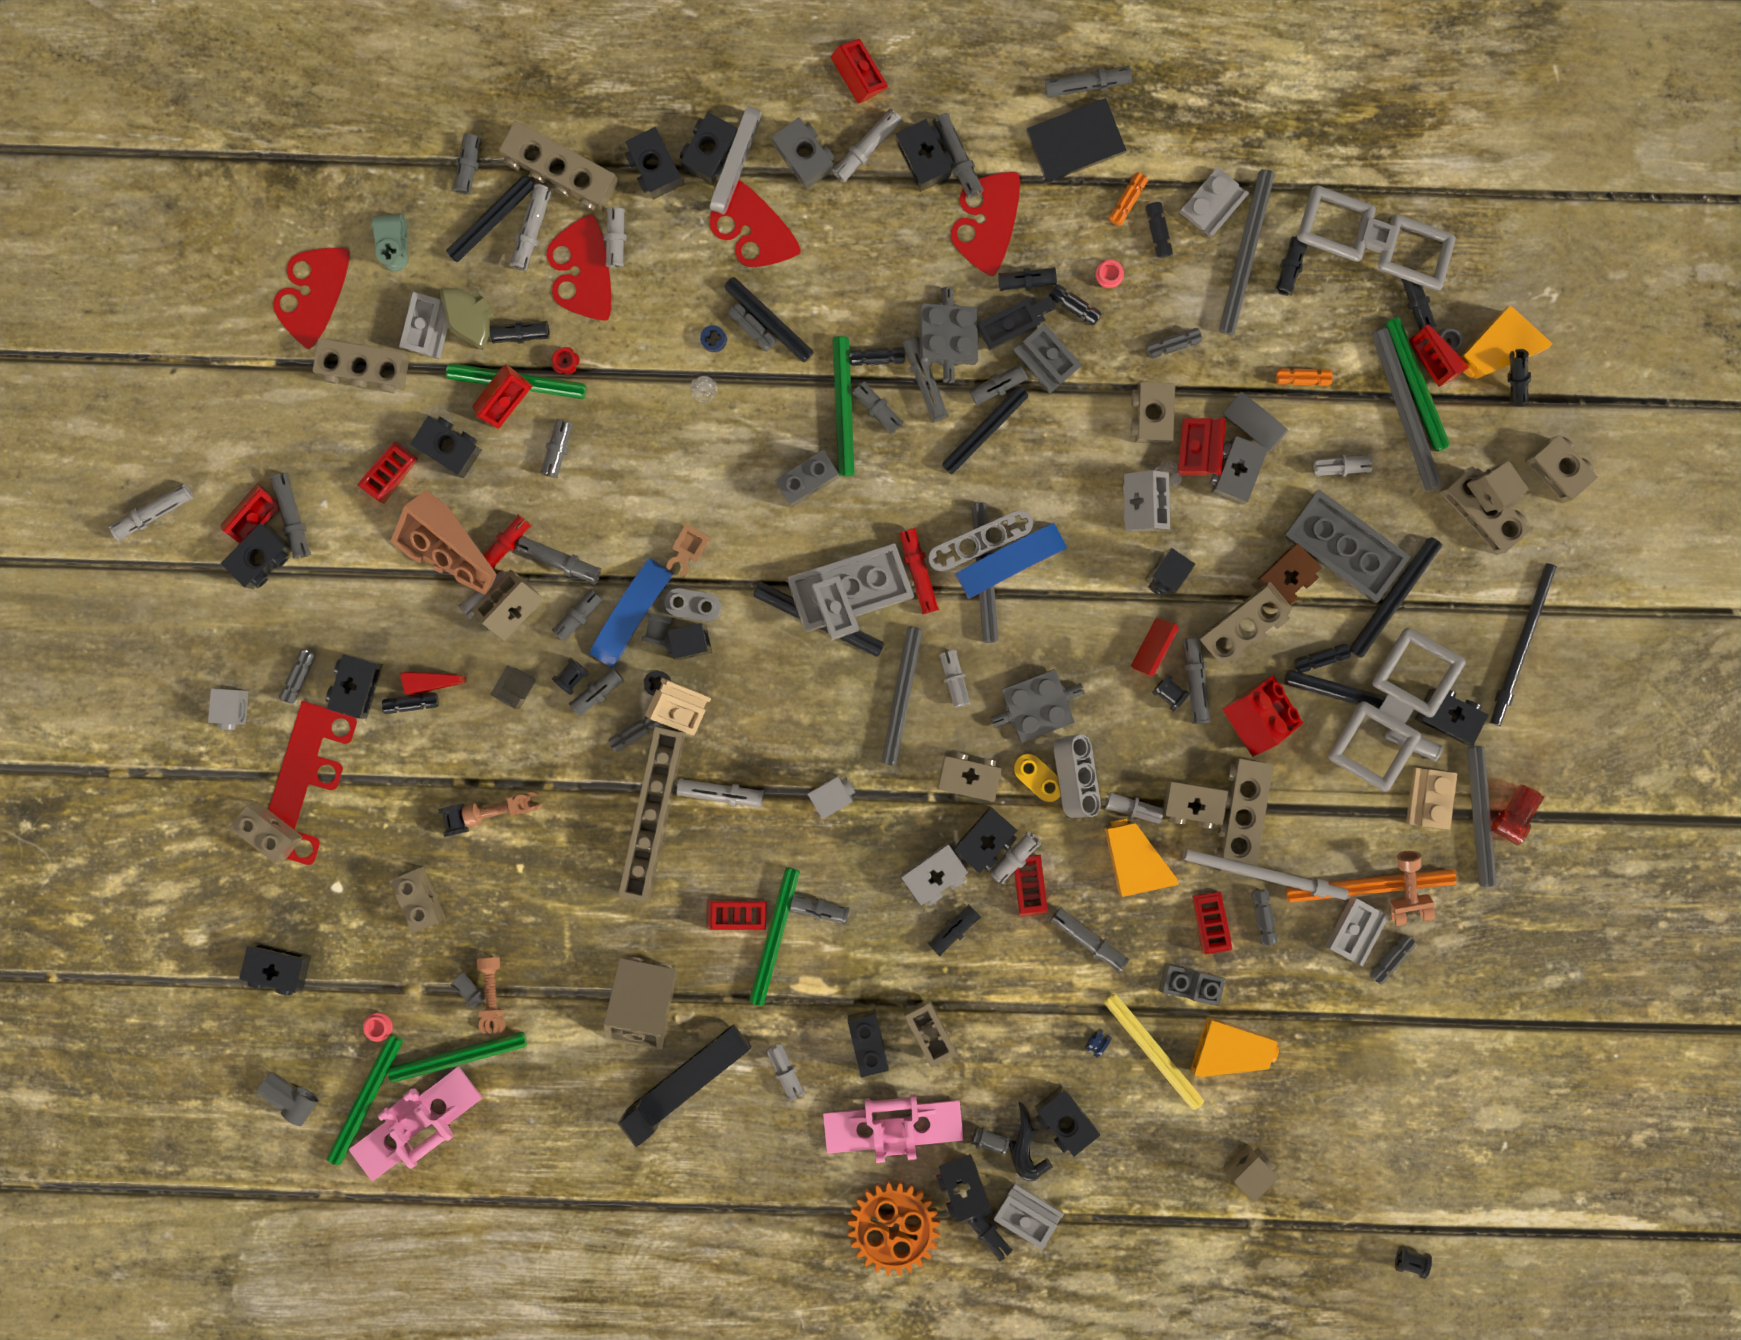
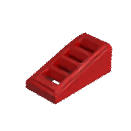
M1426 325L1409 339L1411 346L1438 387L1453 381L1469 368L1465 361L1430 325ZM1427 338L1429 343L1425 345L1422 341Z
M394 441L363 476L357 486L377 501L385 504L417 462L418 458ZM395 453L406 460L404 465L393 458ZM388 462L399 469L396 474L386 467ZM381 471L391 478L389 482L379 476ZM374 480L383 486L381 491L371 485Z
M400 672L403 690L406 695H415L465 684L466 682L465 676L457 674Z
M1041 854L1029 856L1024 865H1036L1037 870L1020 872V868H1017L1014 871L1019 917L1048 913ZM1038 877V881L1021 883V878ZM1039 888V893L1023 895L1022 890ZM1040 900L1041 905L1024 907L1025 901Z
M1221 891L1192 896L1201 952L1212 954L1233 950ZM1216 902L1217 907L1201 908V904ZM1218 913L1219 917L1211 920H1204L1203 918L1204 915ZM1220 925L1221 930L1206 932V927ZM1222 937L1223 942L1211 944L1208 942V939Z
M707 900L706 928L709 930H766L767 901ZM717 907H721V923H716ZM728 907H733V923H728ZM740 907H745L744 923H740ZM752 907H757L756 924H751Z

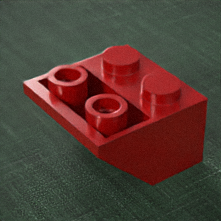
M1274 675L1236 697L1222 708L1252 757L1279 745L1303 724L1299 712L1293 707L1285 694L1284 688L1278 683Z

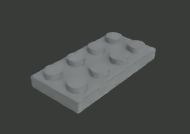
M895 543L787 577V582L805 633L826 627L812 590V585L836 576L841 578L855 617L913 599L914 597Z

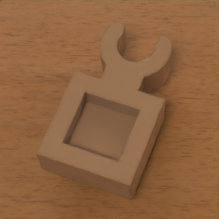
M685 523L672 549L679 553L668 561L666 568L671 570L675 563H681L683 569L680 572V576L684 578L689 572V560L692 559L698 563L711 537Z

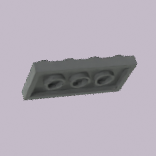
M1316 490L1283 535L1293 544L1298 543L1312 558L1374 603H1378L1411 558L1410 555L1321 490Z

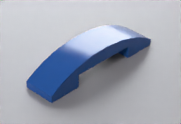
M1055 523L977 561L955 575L966 596L970 599L1040 561L1065 550L1067 546Z
M649 558L616 605L589 654L611 668L615 667L626 650L633 634L674 573Z

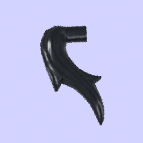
M1018 1102L1021 1125L1016 1141L1014 1142L1009 1139L1011 1157L1015 1170L1022 1179L1036 1181L1041 1175L1052 1169L1053 1166L1048 1158L1036 1165L1033 1163L1030 1156V1146L1039 1129L1032 1128L1027 1107L1023 1103Z

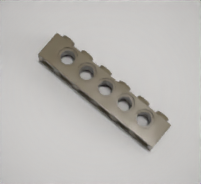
M655 727L618 897L645 903L651 898L686 732L663 727Z

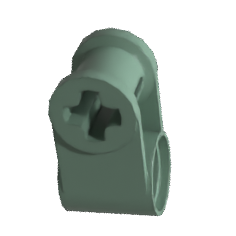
M403 213L373 216L372 228L377 259L391 271L397 272L404 269L408 263L405 216Z

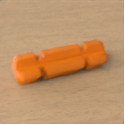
M1139 172L1133 175L1129 182L1130 185H1127L1116 204L1117 208H1114L1109 215L1110 222L1117 226L1123 224L1127 217L1126 213L1129 214L1141 193L1140 190L1142 191L1148 182V178Z
M1280 368L1276 371V384L1288 385L1289 383L1292 385H1315L1318 383L1319 386H1329L1333 380V373L1330 369H1321L1317 372V369H1294L1290 371L1289 368Z

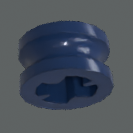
M710 325L701 332L700 341L706 350L716 353L725 348L727 336L720 327ZM711 332H716L717 336L721 335V340L716 341V346H711L709 341L706 342V338L711 337Z
M1099 1028L1086 1043L1085 1050H1092L1094 1052L1093 1056L1097 1058L1105 1051L1112 1038L1109 1035L1104 1036L1103 1030Z

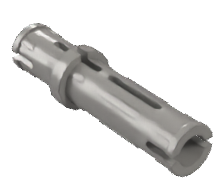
M890 108L855 146L852 145L848 149V154L832 169V172L838 179L841 177L840 181L845 183L860 165L864 166L868 162L867 158L903 122L897 112L893 114L895 111Z
M534 184L522 228L515 237L517 243L509 264L515 269L527 271L533 249L537 248L538 232L552 193V189H549L547 186Z
M182 483L139 509L134 508L130 510V514L110 524L109 530L115 539L120 541L139 529L144 530L148 528V524L193 500V493L186 483Z
M679 778L677 796L730 803V806L733 807L739 804L762 808L764 790L740 788L739 784L726 786Z

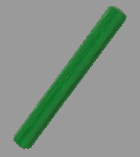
M1397 317L1384 323V327L1389 330L1403 374L1435 452L1450 447V442L1401 319Z
M836 336L832 339L837 464L840 477L854 476L855 471L849 338L846 336Z
M450 363L446 368V377L450 380L489 385L499 370ZM519 374L532 384L533 387L529 390L530 392L584 399L586 396L587 388L584 383Z
M786 867L750 995L749 1002L757 1006H763L765 1003L800 871L792 867Z
M518 1032L392 1066L388 1069L389 1080L391 1083L521 1049L527 1045L526 1035L524 1032Z
M395 1034L387 1036L326 1157L329 1163L339 1166L343 1162L388 1073V1069L391 1067L403 1043L401 1037Z

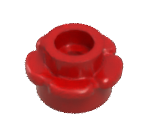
M562 347L552 355L553 368L559 374L565 373L570 375L576 371L580 358L577 353H574L572 348ZM564 359H568L567 364L563 363Z

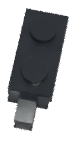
M1051 296L1038 303L1035 298L1030 300L1027 298L978 323L977 328L988 350L991 351L1040 326L1041 323L1045 322L1043 315L1053 311L1056 306Z

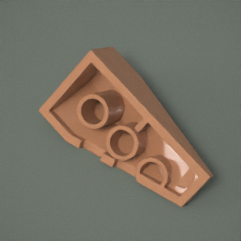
M425 490L404 506L390 542L411 559L419 563L424 560L434 565L435 571L441 574L446 571L454 575L458 582L486 595L497 574L451 510L428 490Z

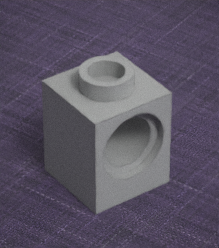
M211 688L208 723H218V729L236 730V725H246L249 691Z

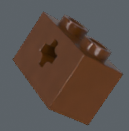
M1297 543L1284 552L1251 585L1256 590H1259L1270 581L1291 605L1298 598L1295 593L1303 586L1307 589L1319 578L1316 573L1321 567ZM1291 573L1293 575L1290 579L1292 583L1285 584L1283 582L1286 579L1284 574ZM1268 602L1274 609H1277L1274 603Z

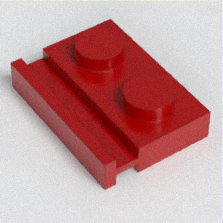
M1224 417L1219 419L1183 418L1178 465L1180 476L1221 475L1226 428Z

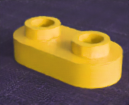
M1023 754L1016 759L1013 766L1016 777L1034 794L1046 802H1053L1061 797L1058 776L1038 757L1032 754ZM1026 763H1031L1034 767L1033 772L1030 774H1026L1023 770ZM1048 782H1052L1055 786L1054 791L1051 793H1047L1044 790V786Z

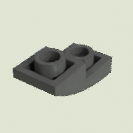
M1243 392L1236 397L1223 413L1226 418L1247 433L1255 442L1268 448L1269 453L1289 431Z
M1165 963L1159 991L1165 994L1188 998L1196 1002L1219 1006L1226 978Z

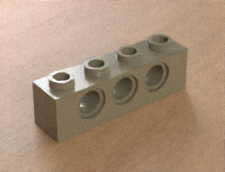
M514 121L499 149L506 165L519 171L520 167L530 172L529 177L541 184H544L545 181L554 185L553 189L565 197H569L570 194L580 199L578 203L591 211H594L595 208L604 211L619 183L614 173L517 121ZM533 150L540 151L536 160H527L529 152ZM564 164L565 167L560 174H553L551 170L554 165ZM588 177L590 181L586 187L579 188L576 186L578 179Z
M1234 758V762L1229 764L1227 780H1230V786L1227 794L1223 825H1218V836L1221 837L1220 848H1215L1214 856L1257 866L1274 764ZM1249 781L1252 784L1253 790L1249 796L1244 797L1240 792V786L1243 782ZM1241 809H1245L1248 813V819L1244 824L1239 825L1235 819L1236 813ZM1240 837L1243 840V848L1241 851L1234 853L1231 850V842L1235 838ZM1216 868V870H1218V871H1220V872H1223V873H1229V874H1235V875L1246 876V875H1242V874H1238V873H1234V872H1230V871H1226V870H1222V869Z

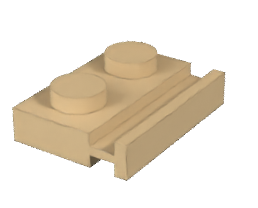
M662 678L660 681L662 685L659 690H656L645 716L694 736L706 711L704 707L707 701L710 702L711 698Z
M1413 767L1406 824L1450 830L1457 773Z

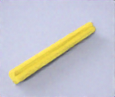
M1110 994L1104 1000V1004L1192 1110L1199 1108L1204 1103L1203 1098L1117 994Z

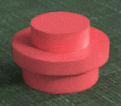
M1108 259L1098 265L1095 277L1102 287L1114 288L1122 282L1124 270L1119 262Z
M381 1012L369 1015L363 1024V1030L367 1038L376 1042L385 1040L393 1029L389 1016Z

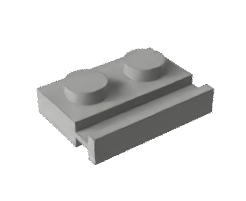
M1217 167L1185 204L1180 213L1198 229L1203 230L1211 239L1249 193L1240 188L1237 182Z
M412 292L399 344L400 349L440 359L448 329L441 299Z
M1351 896L1325 947L1363 966L1389 916Z
M1014 1182L1011 1190L1007 1193L994 1214L993 1220L1043 1250L1064 1213Z

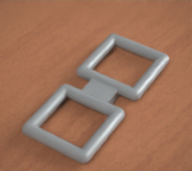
M1318 185L1312 187L1297 235V239L1300 242L1355 262L1362 259L1366 248L1381 254L1378 262V269L1380 271L1435 291L1443 288L1456 240L1454 234L1399 214L1393 215L1390 224L1374 219L1376 208L1371 204ZM1320 199L1363 214L1353 248L1310 233ZM1400 228L1443 243L1434 277L1391 262Z
M1405 628L1372 682L1375 688L1388 694L1380 709L1364 701L1358 704L1329 752V760L1382 791L1390 790L1421 738V734L1405 723L1413 710L1427 717H1433L1465 666V659L1413 629ZM1409 642L1418 645L1451 664L1428 704L1386 681ZM1365 715L1407 738L1384 777L1377 775L1342 754Z

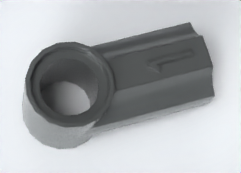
M271 1072L257 1091L259 1096L281 1110L280 1113L284 1119L296 1126L304 1124L319 1102L317 1096L302 1087L296 1088L275 1072Z

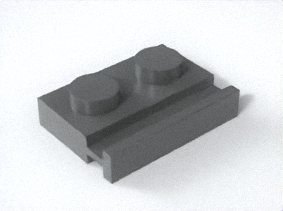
M1045 323L1013 350V353L1049 394L1082 366Z

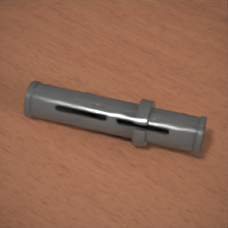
M1129 65L1106 70L1103 67L1091 73L1045 79L1047 98L1089 90L1100 89V91H1107V88L1113 86L1132 84L1131 69Z
M949 113L937 116L939 120L934 118L932 123L937 128L941 141L952 158L954 175L959 177L967 198H973L978 195L977 191L979 193L984 191L974 171L975 164L973 160H969Z
M919 336L904 341L902 344L905 347L911 367H909L910 372L914 373L932 423L948 418L949 415L930 369L932 363L920 362L925 373V377H923L915 355H918L920 360ZM926 383L929 384V387H930L931 392H932V394H933V397H934V400H935V402H936V405L933 404V401H932V399H931V396H930V393H929L928 388H927V386H926Z
M280 473L272 475L270 481L273 485L284 524L282 531L288 537L292 558L299 559V556L301 558L311 555V551L309 550L304 533L306 526L301 522L288 473H282V476Z
M526 536L520 538L518 544H521V546L516 547L517 553L524 554L562 570L564 575L569 577L574 575L593 585L597 583L599 579L597 575H600L602 571L600 567L579 560L577 555L569 556L526 538Z
M1201 637L1183 639L1186 656L1184 671L1187 670L1192 724L1211 722L1205 679L1207 662H1204Z
M1062 907L1051 918V923L1057 925L1093 953L1092 956L1095 959L1100 958L1116 970L1118 974L1123 970L1122 967L1128 964L1130 959L1109 945L1110 941L1108 939L1100 938L1063 910Z

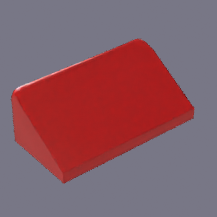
M860 38L839 45L831 55V60L858 104L867 101L888 88L886 81Z
M505 364L472 406L476 417L499 429L533 386Z
M256 484L220 525L222 531L240 544L260 523L267 524L279 510L277 499L262 486Z
M1156 618L1135 656L1131 668L1147 677L1154 676L1179 629L1178 625Z

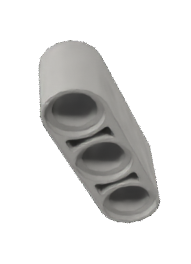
M1081 734L1059 737L1054 744V755L1064 812L1070 818L1094 817L1100 811L1101 801L1091 742L1087 736Z

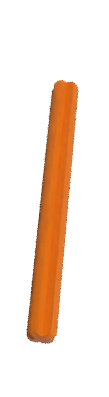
M1451 869L1416 873L1417 889L1455 885L1457 881L1456 873ZM1404 874L1328 882L1329 885L1348 889V896L1405 890ZM1290 886L1286 887V898L1289 902L1334 898L1330 896L1322 898L1311 895L1310 891Z

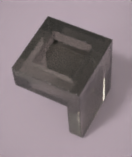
M507 665L490 695L514 709H520L533 688L536 679L513 665Z

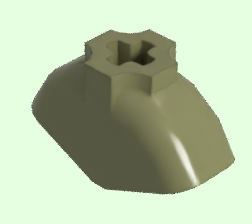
M441 288L440 297L446 326L449 331L476 348L483 350L490 336L489 319L494 316L484 297L478 291L471 295L458 288Z

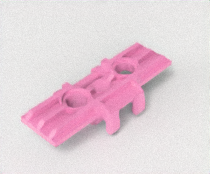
M458 1066L421 1094L416 1089H410L393 1106L377 1114L380 1120L384 1119L385 1122L351 1147L349 1151L372 1182L400 1160L412 1169L417 1165V1161L444 1140L449 1141L454 1137L448 1124L483 1097ZM434 1099H442L445 1102L446 1111L444 1113L437 1114L432 1110L431 1103ZM433 1124L438 1131L413 1149L408 1141L421 1130ZM388 1134L396 1141L397 1148H390L387 1145L386 1136Z
M910 1094L908 1098L871 1101L870 1098L865 1099V1109L823 1113L827 1154L875 1149L876 1163L885 1162L886 1156L906 1154L908 1160L916 1159L915 1145L963 1141L960 1100L917 1104L916 1094ZM912 1109L911 1116L874 1119L872 1117L874 1112ZM924 1116L928 1118L930 1126L927 1130L918 1131L914 1128L913 1125L918 1121V1117ZM867 1122V1125L873 1129L872 1134L867 1137L860 1136L857 1132L858 1124Z

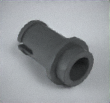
M465 972L461 973L450 984L468 1002L466 1004L468 1007L472 1006L475 1009L486 999L485 990H480L466 976Z
M976 1127L971 1144L976 1145V1149L982 1147L1004 1156L1008 1149L1010 1138L986 1131V1127L981 1129Z

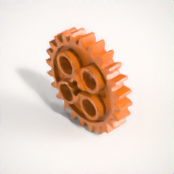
M887 1180L886 1188L882 1189L879 1183H876L875 1193L868 1188L865 1189L867 1199L858 1196L857 1203L860 1208H851V1213L856 1217L848 1218V1224L855 1227L848 1230V1236L856 1237L851 1241L850 1246L851 1248L860 1247L856 1252L857 1259L866 1256L864 1266L867 1267L872 1262L875 1263V1273L881 1267H885L886 1276H889L891 1269H896L898 1276H901L902 1268L906 1267L909 1273H912L913 1263L923 1267L921 1257L931 1259V1253L928 1248L937 1249V1243L932 1238H940V1231L933 1229L940 1226V1219L932 1218L938 1214L937 1208L928 1209L932 1199L926 1198L922 1200L924 1194L922 1189L917 1193H913L912 1183L907 1189H903L902 1180H899L897 1187H892L890 1180ZM888 1203L894 1207V1211L887 1215L882 1214L879 1211V1207L882 1204ZM909 1215H917L921 1220L919 1224L910 1226L905 1222V1219ZM876 1217L881 1222L871 1221L870 1218ZM894 1223L899 1224V1229H895L894 1232L889 1231V1226L893 1227ZM872 1230H879L883 1237L880 1240L873 1241L867 1235ZM908 1234L917 1235L918 1238L913 1239ZM903 1241L909 1245V1248L905 1252H898L895 1250L894 1245L897 1242Z

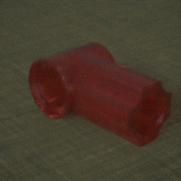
M1520 784L1507 808L1502 810L1494 819L1491 826L1492 831L1516 846L1520 845L1530 832L1531 824L1529 823L1543 801L1544 796L1536 790Z

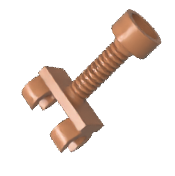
M536 791L507 798V802L482 808L477 803L464 805L462 808L464 823L470 828L481 825L483 818L510 813V816L538 810L543 804L532 806L530 804V797L541 794Z
M1410 850L1400 852L1397 855L1398 868L1404 871L1406 898L1390 900L1392 922L1395 921V927L1406 925V912L1419 910V915L1423 917V922L1434 920V901L1429 894L1417 896L1416 871L1422 867L1421 854Z
M500 957L477 959V971H481L485 975L484 992L486 995L485 1011H478V1016L482 1017L479 1021V1030L483 1034H486V1031L492 1034V1021L494 1023L493 1033H496L498 1030L499 1033H502L506 1026L505 1020L501 1017V1015H505L504 1010H498L495 1007L497 1006L495 1004L497 1001H495L496 984H494V974L500 969Z

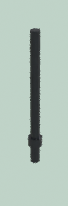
M1545 564L1502 689L1497 691L1494 700L1497 703L1490 720L1492 725L1501 727L1507 707L1512 705L1515 696L1512 693L1557 569L1556 565Z

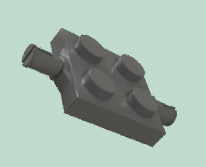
M943 287L941 288L942 303H922L919 307L920 362H934L943 366V382L953 383L955 382L954 366L960 364L975 365L978 362L977 307L953 304V288Z
M1052 669L1001 688L1006 701V712L991 716L992 724L996 728L1010 722L1016 728L1021 743L1073 724L1075 722L1070 711L1069 699L1084 695L1083 686L1079 683L1065 689L1059 681L1056 670Z

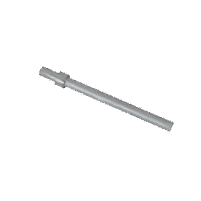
M1185 849L1183 853V860L1310 891L1311 895L1322 898L1330 896L1346 900L1349 894L1348 889L1329 885L1328 881L1317 878L1309 880L1190 849Z

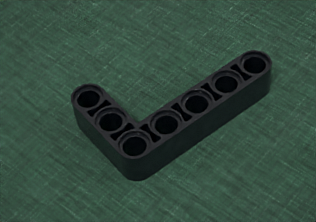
M735 1024L731 1025L629 1106L617 1125L635 1147L639 1146L657 1130L662 1119L741 1058L752 1046Z

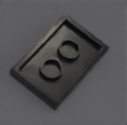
M1106 98L1026 129L1046 184L1126 153L1125 145Z

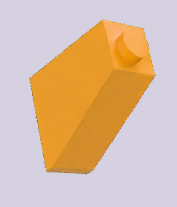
M1510 305L1503 309L1460 355L1469 367L1463 373L1471 378L1479 379L1510 366L1509 354L1511 351L1515 352V349H1525L1528 351L1529 357L1548 349L1553 343Z
M1127 818L1110 821L1111 826L1104 827L1119 895L1124 897L1179 885L1175 875L1136 823L1128 822Z
M1207 1016L1190 1071L1195 1076L1205 1077L1267 1070L1270 1068L1271 1062L1275 1063L1278 1057V1041L1271 1036Z

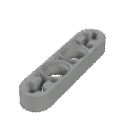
M750 106L746 108L714 191L710 210L723 215L726 213L762 117L761 110Z
M1015 511L940 544L929 553V564L936 571H948L1018 540L1031 531L1033 527L1032 517L1025 511ZM1017 516L1021 520L1026 519L1028 521L1024 526L1025 531L1021 532L1019 528L1011 530L1010 533L1013 535L1011 538H1007L1006 529L1001 524L1006 521L1007 527L1015 523V517ZM993 527L998 528L1002 533V539L995 544L988 542L985 536L986 531ZM965 539L974 541L976 545L975 552L971 555L961 553L959 549L961 541ZM954 544L955 552L961 560L955 562L954 556L946 560V566L942 567L940 563L935 564L933 560L937 558L936 552L941 551L943 555L950 553L952 550L948 546Z

